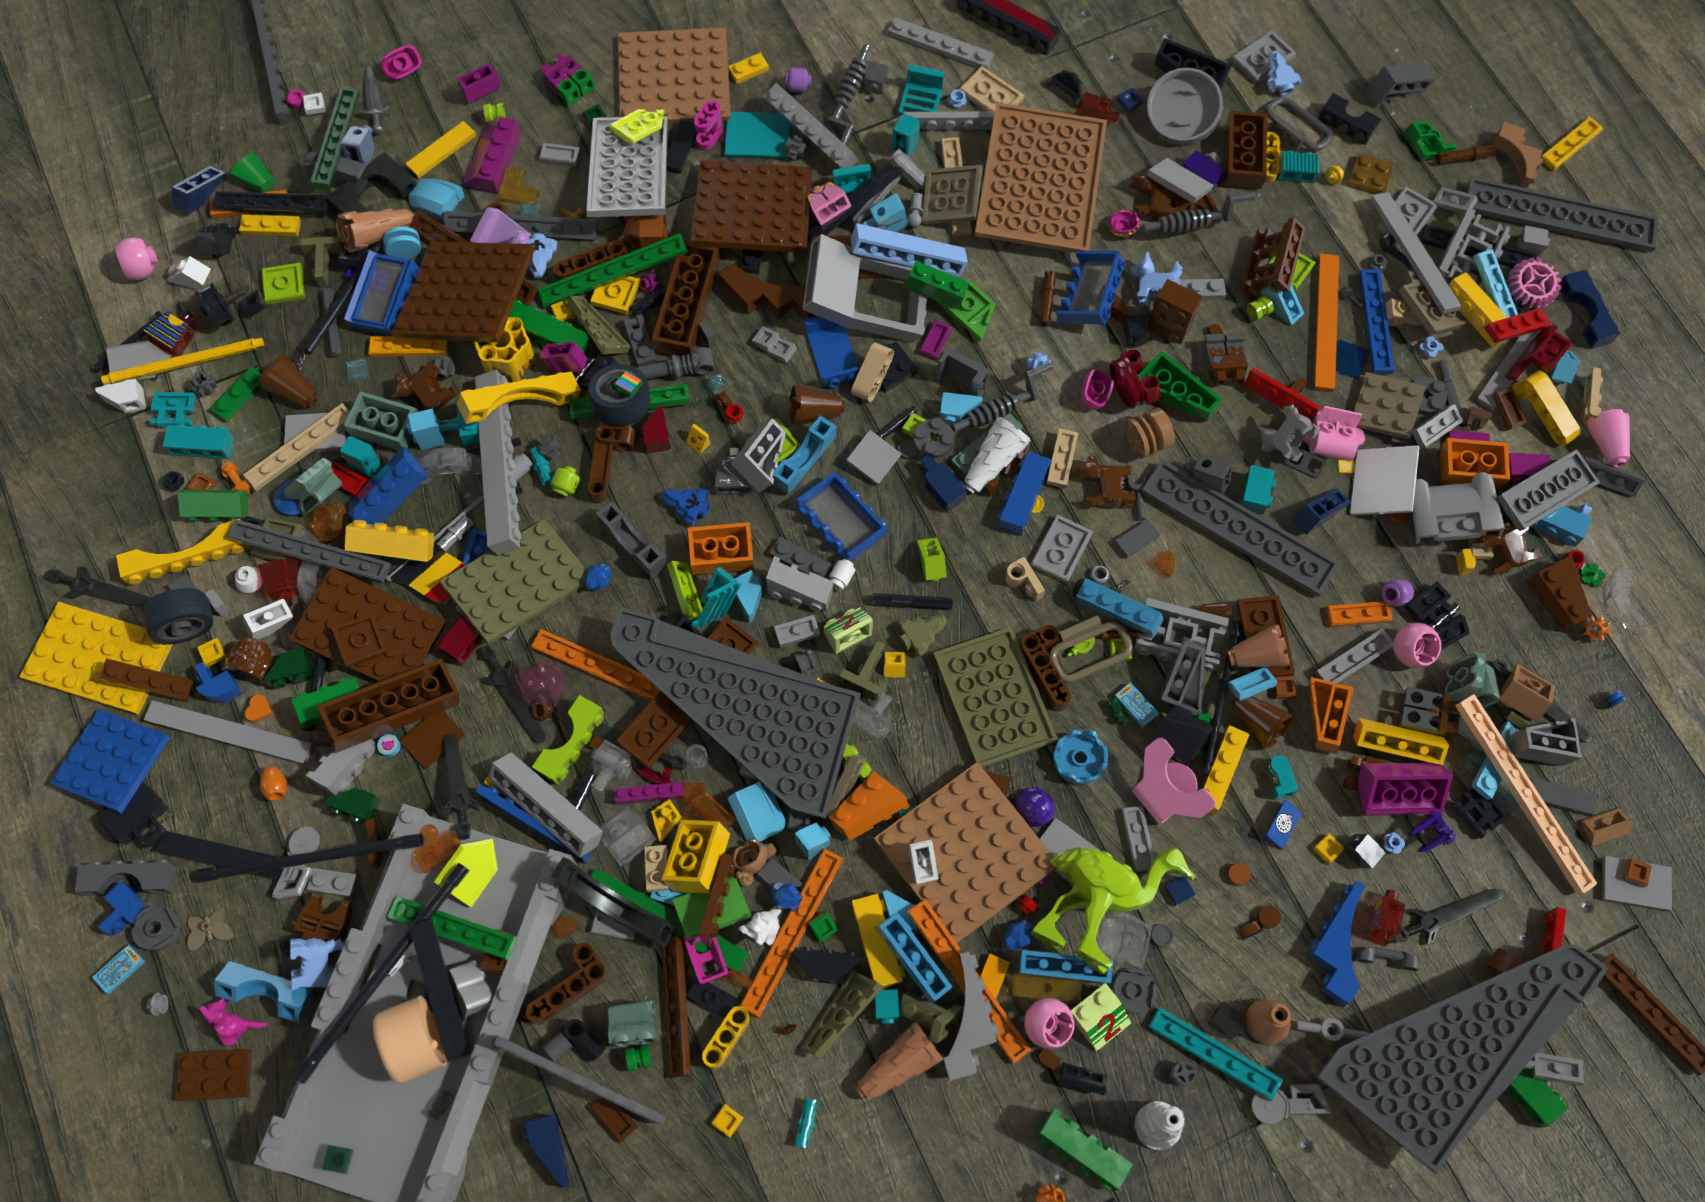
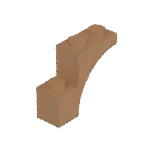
M1504 122L1496 135L1493 144L1494 148L1505 153L1514 162L1519 172V187L1527 188L1537 178L1538 173H1535V171L1539 169L1543 159L1540 158L1542 150L1524 144L1526 137H1523L1524 128Z

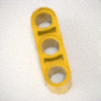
M736 1006L730 1010L703 1051L702 1059L708 1068L717 1069L723 1065L747 1028L750 1017L744 1007ZM740 1012L745 1015L744 1022L741 1024L734 1023V1015ZM724 1032L732 1034V1040L727 1044L720 1041V1037ZM711 1052L719 1053V1060L714 1064L707 1061L708 1054Z

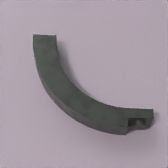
M562 857L551 875L557 881L556 883L586 904L663 948L667 946L676 930L667 920L643 909L609 889L583 871L570 859Z

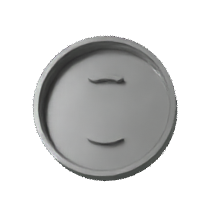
M1180 68L1170 71L1162 76L1150 91L1147 103L1150 126L1161 139L1171 144L1191 145L1198 143L1208 137L1220 121L1223 107L1222 93L1216 81L1201 70Z

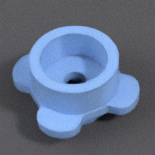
M1429 336L1425 343L1420 344V349L1425 356L1434 358L1437 352L1442 351L1444 347L1434 337Z

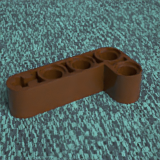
M617 240L600 245L557 262L553 267L556 281L628 253L623 243Z
M1045 625L1026 634L1022 638L1020 648L1031 673L1053 710L1061 712L1068 707L1071 694L1047 653V650L1055 646L1059 636L1058 629L1053 625ZM1049 634L1053 639L1047 640L1043 635ZM1032 643L1035 648L1029 649L1025 644ZM1035 661H1042L1045 666H1037ZM1051 678L1055 681V684L1050 685L1046 683L1045 679Z
M579 943L573 949V958L580 967V970L527 1006L526 1016L531 1022L537 1025L546 1023L606 981L607 970L589 944ZM586 949L589 950V957L585 960H580V952ZM600 968L602 970L600 977L596 979L591 978L592 970ZM576 981H581L582 988L577 992H573L571 989L572 984ZM561 994L563 996L562 1002L559 1005H553V997ZM545 1002L551 1008L550 1011L546 1008L547 1006L544 1005ZM537 1008L541 1010L539 1018L534 1016Z

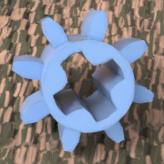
M1033 352L1032 357L1028 356L1027 367L1031 371L1046 363H1051V360H1047V354Z

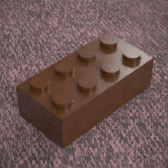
M1241 111L1229 112L1225 124L1224 169L1226 172L1224 175V186L1262 189L1267 176V114Z

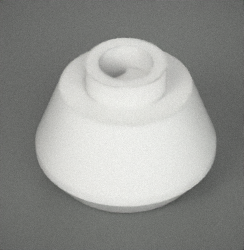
M244 566L238 569L235 574V585L243 593L257 591L264 581L263 573L256 567Z

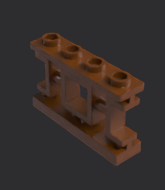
M1295 217L1288 219L1287 223H1284L1281 232L1274 234L1269 229H1266L1265 233L1261 229L1256 231L1241 287V293L1250 301H1255L1259 297L1261 289L1267 287L1274 293L1278 292V289L1283 293L1290 291L1306 229ZM1275 256L1274 263L1268 264L1269 258Z

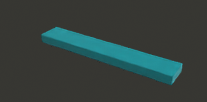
M1160 1007L1148 1026L1150 1030L1270 1101L1274 1099L1283 1079Z

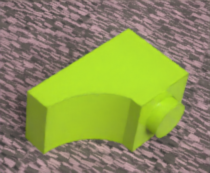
M937 537L917 540L922 570L926 581H937L941 578H946L945 555Z

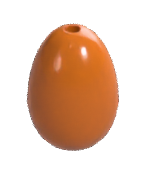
M268 766L261 774L260 790L268 800L277 801L282 799L287 793L286 778L279 768Z

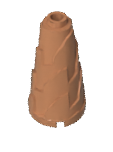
M387 209L358 213L356 211L338 215L340 219H336V228L341 243L346 242L348 244L344 248L352 253L383 240L384 234L392 228L410 227L414 215L407 209Z
M915 1021L857 1082L859 1086L856 1090L864 1100L866 1098L871 1100L895 1086L902 1085L915 1075L924 1073L937 1063L943 1061V1056L932 1041L929 1040V1036L923 1028Z

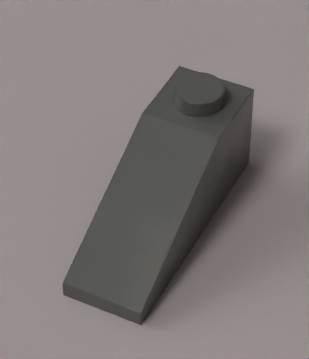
M319 152L308 153L301 164L310 179ZM340 157L333 181L359 180L366 166L363 163Z

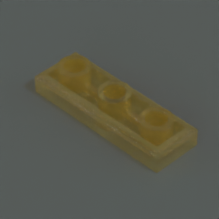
M1014 973L1012 997L1037 1000L1053 998L1064 1003L1080 1004L1082 980ZM1043 986H1049L1050 992H1045Z

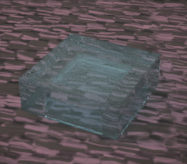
M366 358L346 362L350 382L370 378Z

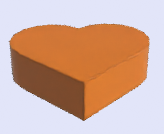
M260 694L254 695L250 699V706L245 711V717L252 723L259 722L274 714L268 700Z

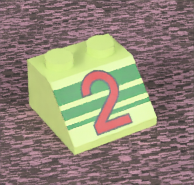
M861 608L856 610L850 609L844 613L843 617L829 620L825 624L826 626H824V635L837 654L871 636L873 620Z
M1106 983L1071 1010L1075 1026L1095 1051H1098L1131 1024L1121 1002Z

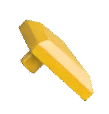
M670 799L651 811L660 843L665 840L682 818Z

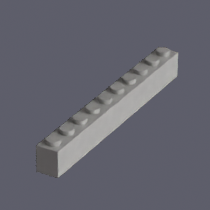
M497 369L475 377L476 389L508 382L507 378L504 375L502 376ZM509 402L497 407L485 420L478 421L487 546L497 555L520 548L519 539H521V533L518 528L520 517L517 512L518 498L515 492L517 482L514 477L515 463L512 456L514 448L511 443L512 429L510 427L511 414L508 408Z

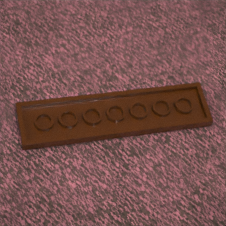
M727 617L708 637L710 640L747 654H751L759 644L758 641ZM660 691L616 740V743L650 769L692 722V719Z

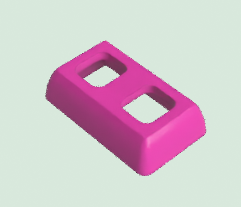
M684 936L692 964L701 984L725 976L728 973L716 938H713L709 951L697 954L694 944L701 940L700 936L689 941ZM714 960L718 971L705 975L702 964Z

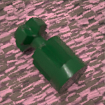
M1118 698L1106 702L1111 716H1116V719L1113 720L1116 725L1122 724L1127 720L1125 715L1121 716L1120 714L1123 712Z

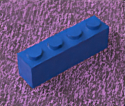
M1031 452L1027 453L1026 458L1021 459L1018 468L1020 469L1019 475L1015 474L1011 486H1014L1012 492H1007L1004 501L1006 506L1004 509H1000L997 520H1000L999 528L1020 536L1023 535L1049 472L1051 459Z

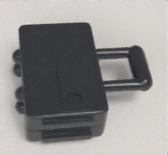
M142 781L122 814L108 808L99 815L98 820L101 822L102 828L118 843L128 845L137 838L145 848H150L166 834V829L157 819L168 810V806L150 786ZM153 824L157 830L145 839L141 833Z

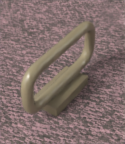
M1097 615L1059 632L1061 642L1051 648L1049 656L1063 681L1071 683L1125 660L1132 653L1133 645L1127 630L1122 624L1115 621L1101 624ZM1111 629L1119 633L1124 644V650L1121 653L1073 674L1067 675L1063 673L1057 661V654L1060 651Z

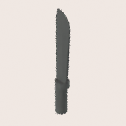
M1445 359L1440 360L1438 364L1443 376L1442 382L1445 384L1449 405H1456L1463 420L1461 424H1466L1447 361Z

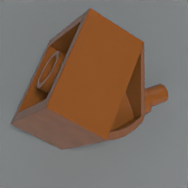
M631 216L624 227L622 235L617 240L622 243L630 242L636 250L667 238L666 216Z

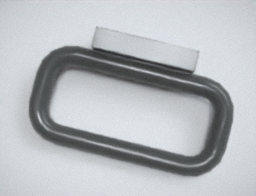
M1278 97L1266 106L1265 113L1271 120L1267 132L1278 134L1280 142L1291 151L1297 152L1301 145L1312 151H1320L1333 141L1332 131L1293 100L1287 97ZM1280 104L1288 106L1322 132L1326 138L1317 144L1311 142L1272 110Z

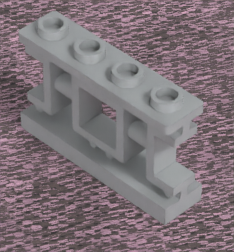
M1469 207L1462 215L1437 267L1445 281L1449 282L1452 276L1458 277L1466 272L1476 282L1478 276L1469 272L1470 268L1479 272L1474 259L1463 254L1467 245L1484 252L1493 247V245L1485 242L1484 239L1487 238L1494 241L1499 236L1493 248L1498 261L1503 253L1500 250L1502 245L1505 246L1510 238V235H1508L1510 227L1506 226L1504 229L1502 225L1498 224L1493 231L1478 224L1481 215H1474L1476 210ZM1470 222H1471L1472 224H1471L1469 230L1472 231V232H1474V233H1476V234H1478V235H1477V237H1474V236L1468 234V235L1465 237V239L1462 240V239H1463V236H1464V234H1465V232H1466V230H1467V228H1468V226H1469V224H1470ZM1455 253H1457L1454 261L1462 264V269L1453 265L1451 269L1447 271L1453 260ZM1480 275L1477 285L1484 291L1485 286Z
M1146 598L1144 605L1161 612L1163 618L1169 619L1167 627H1159L1156 633L1157 635L1164 636L1163 645L1151 643L1153 637L1138 633L1133 650L1138 651L1142 655L1151 654L1159 656L1161 660L1165 661L1174 660L1181 644L1169 641L1172 627L1191 631L1190 639L1205 645L1204 671H1215L1219 665L1221 654L1211 652L1213 637L1223 639L1229 618ZM1198 627L1209 630L1207 638L1196 636Z

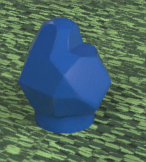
M604 563L590 566L585 576L586 588L588 590L606 588L612 574L610 567Z
M778 882L771 887L772 899L778 908L790 909L794 912L799 907L803 896L799 894V891L793 884Z
M1024 919L1010 924L1004 934V945L1006 948L1019 950L1032 942L1031 931L1034 929L1033 926Z

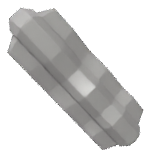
M898 149L889 159L892 163L891 165L897 167L901 175L915 188H925L927 176L907 154Z

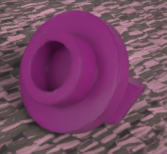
M646 273L641 276L640 287L644 292L651 293L659 289L661 282H654L655 274Z

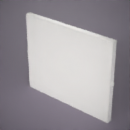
M1419 446L1357 450L1350 514L1382 515L1413 512Z

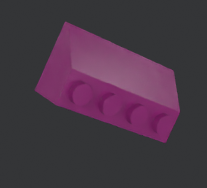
M498 117L485 125L463 180V187L499 194L521 137L518 120Z
M1435 763L1362 764L1357 783L1363 813L1365 815L1429 814L1432 810L1443 813L1453 775L1443 765Z

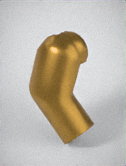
M562 207L558 213L561 217L587 218L586 209L583 207L578 208L577 212L573 213Z

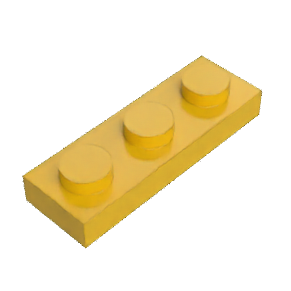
M242 215L239 231L241 235L298 237L301 220L299 216Z

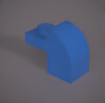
M203 662L195 666L198 672L195 676L201 684L196 689L213 703H227L243 694L235 677L229 671L214 677L211 670Z
M121 881L104 897L116 910L98 927L104 933L114 936L124 930L127 922L135 924V918L144 910V902L141 896L130 885Z

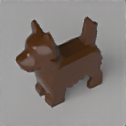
M1149 170L1139 176H1132L1135 182L1130 183L1129 187L1149 196V205L1133 206L1139 214L1149 215L1152 219L1158 221L1162 216L1166 217V215L1180 212V207L1173 208L1170 205L1172 200L1178 198L1179 195L1147 176Z
M427 364L422 371L410 377H407L404 373L396 374L394 376L396 380L394 385L395 393L390 398L407 397L415 393L425 406L422 411L428 409L435 411L444 407L458 393L453 386L448 389L446 387L440 388L441 384L437 383L438 380L435 379L440 369L436 364Z
M1088 456L1086 462L1082 463L1080 467H1076V470L1079 472L1073 473V476L1096 481L1099 486L1100 495L1088 497L1085 499L1086 502L1092 506L1104 505L1111 508H1132L1133 503L1136 501L1135 492L1130 491L1126 493L1123 491L1124 482H1127L1128 475H1131L1130 465L1124 467L1100 465L1096 456Z
M1514 524L1504 526L1501 536H1499L1498 531H1488L1486 535L1476 538V542L1470 545L1496 546L1503 563L1493 569V572L1500 575L1508 573L1511 568L1523 566L1529 561L1542 557L1538 547L1530 551L1524 545L1526 541H1524L1525 538L1522 535L1529 530V527L1519 532Z

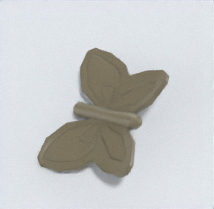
M224 908L215 911L210 918L205 916L204 920L200 917H190L188 919V926L192 931L187 941L189 950L199 949L205 943L206 936L208 941L213 940L212 934L217 939L225 941L234 937L231 927L224 923Z

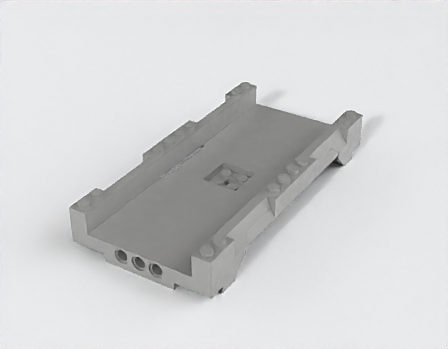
M403 804L389 839L422 833L425 844L423 847L391 851L360 930L351 928L313 1019L311 1027L318 1029L307 1058L313 1053L357 996L377 945L380 944L382 947L369 979L409 929V925L387 917L396 896L427 906L441 888L434 883L435 879L459 846L493 839L498 867L493 878L472 907H469L450 894L438 910L494 930L499 929L517 934V941L502 976L485 972L484 981L494 991L491 1006L465 1018L463 1027L470 1048V1055L447 1062L445 1067L404 1084L396 1083L387 1073L380 1058L373 1034V1019L377 1013L418 996L424 998L427 989L417 955L409 956L408 959L411 962H407L393 977L389 974L386 976L352 1020L347 1033L341 1034L307 1082L303 1084L297 1080L282 1116H273L254 1164L274 1171L285 1172L372 1202L455 1201L465 1174L468 1155L466 1151L505 1051L492 1045V1041L495 1035L509 1040L549 928L562 912L569 895V891L556 883L557 881L551 875L562 857L570 859L576 864L572 856L552 849L546 853L472 829L470 838L461 840L456 830V824L430 817L423 809ZM437 936L447 972L450 969L474 960L478 966L481 965L486 954L485 952Z

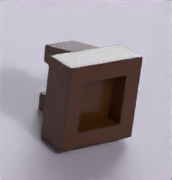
M1469 406L1466 424L1471 425L1474 419H1478L1479 424L1477 428L1483 429L1488 420H1490L1492 413Z

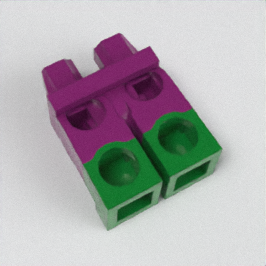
M559 54L554 59L555 65L551 67L549 64H544L540 68L546 85L556 92L568 107L580 100L581 96H586L596 88L593 75L573 60L570 55L565 57Z

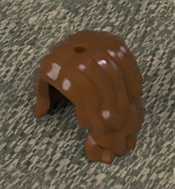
M244 637L239 640L231 649L230 654L226 656L225 666L222 671H229L232 675L237 674L239 671L245 672L267 684L264 677L273 666L271 649L262 640Z

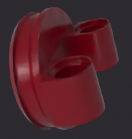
M1128 350L1120 354L1117 360L1110 362L1109 370L1114 386L1128 408L1135 409L1138 405L1141 406L1145 403L1149 405L1159 400L1161 397L1159 379L1155 376H1147L1142 379L1138 377L1143 370L1141 353L1138 350Z

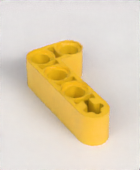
M1541 370L1526 375L1510 386L1517 400L1529 399L1558 445L1565 446L1581 435L1579 425L1545 372Z

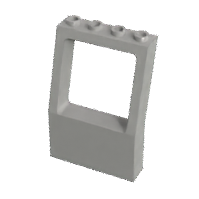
M822 234L811 243L803 310L845 327L899 340L914 342L919 337H922L925 331L924 320L927 313L926 301L928 297L910 290L907 324L858 313L854 310L859 268L908 280L913 268L912 266L852 253V247Z

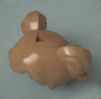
M750 839L745 842L744 846H739L734 850L732 862L738 870L736 878H738L742 886L750 885L754 880L753 874L761 870L767 859L776 854L777 850L773 844L763 845L755 839Z

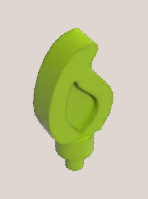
M1095 637L1074 645L1069 650L1070 652L1067 653V656L1088 653L1095 643Z

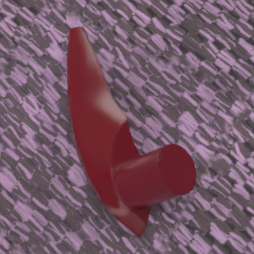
M637 766L635 768L641 775L653 783H671L670 776L672 770L669 768H665L662 775Z

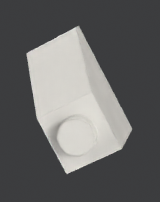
M281 599L243 615V625L250 637L261 639L273 634L291 620L293 615L285 600Z

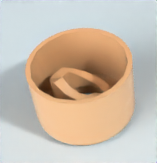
M422 996L393 1006L375 1015L373 1019L375 1043L382 1063L393 1081L398 1084H404L446 1066L447 1059L435 1017Z

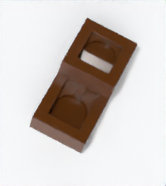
M1105 285L1100 290L1098 302H1101ZM1115 293V301L1112 302L1110 308V317L1124 324L1125 317L1130 316L1131 313L1126 304Z
M374 819L366 821L365 825L371 841H382L379 824ZM383 852L367 854L370 865L375 870L380 869Z

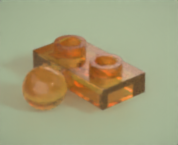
M426 824L421 828L420 833L423 834L425 841L429 842V844L413 854L426 874L451 859L461 845V842L454 830L437 839V828L432 824Z

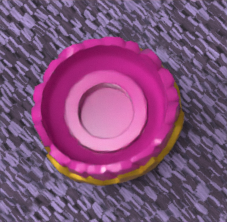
M1128 210L1114 213L1110 218L1109 227L1111 232L1117 237H1128L1135 234L1140 228L1139 218L1136 217L1137 214H1132Z

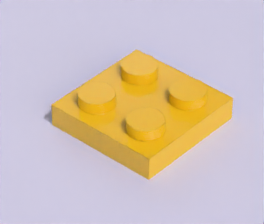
M627 276L596 288L590 300L591 305L628 315L631 308L630 305H632L639 288L640 279Z

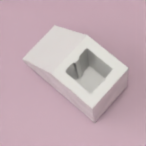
M189 256L184 260L181 259L177 264L171 265L168 270L170 275L167 281L197 289L204 284L211 269Z
M128 379L123 382L106 384L95 388L98 395L105 402L125 413L146 409L144 391L136 379Z

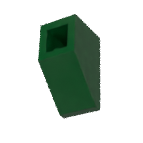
M304 648L282 653L264 677L265 682L271 688L280 689L287 684L303 683L307 679L313 678L309 653Z
M355 787L326 799L324 804L330 808V813L339 817L345 814L350 816V821L361 824L372 819L381 800L376 795Z

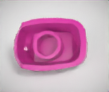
M407 45L388 53L381 61V70L386 77L398 79L419 68L422 61L417 50L413 46Z
M1092 369L1082 384L1081 403L1093 410L1103 407L1111 395L1114 381L1103 371Z

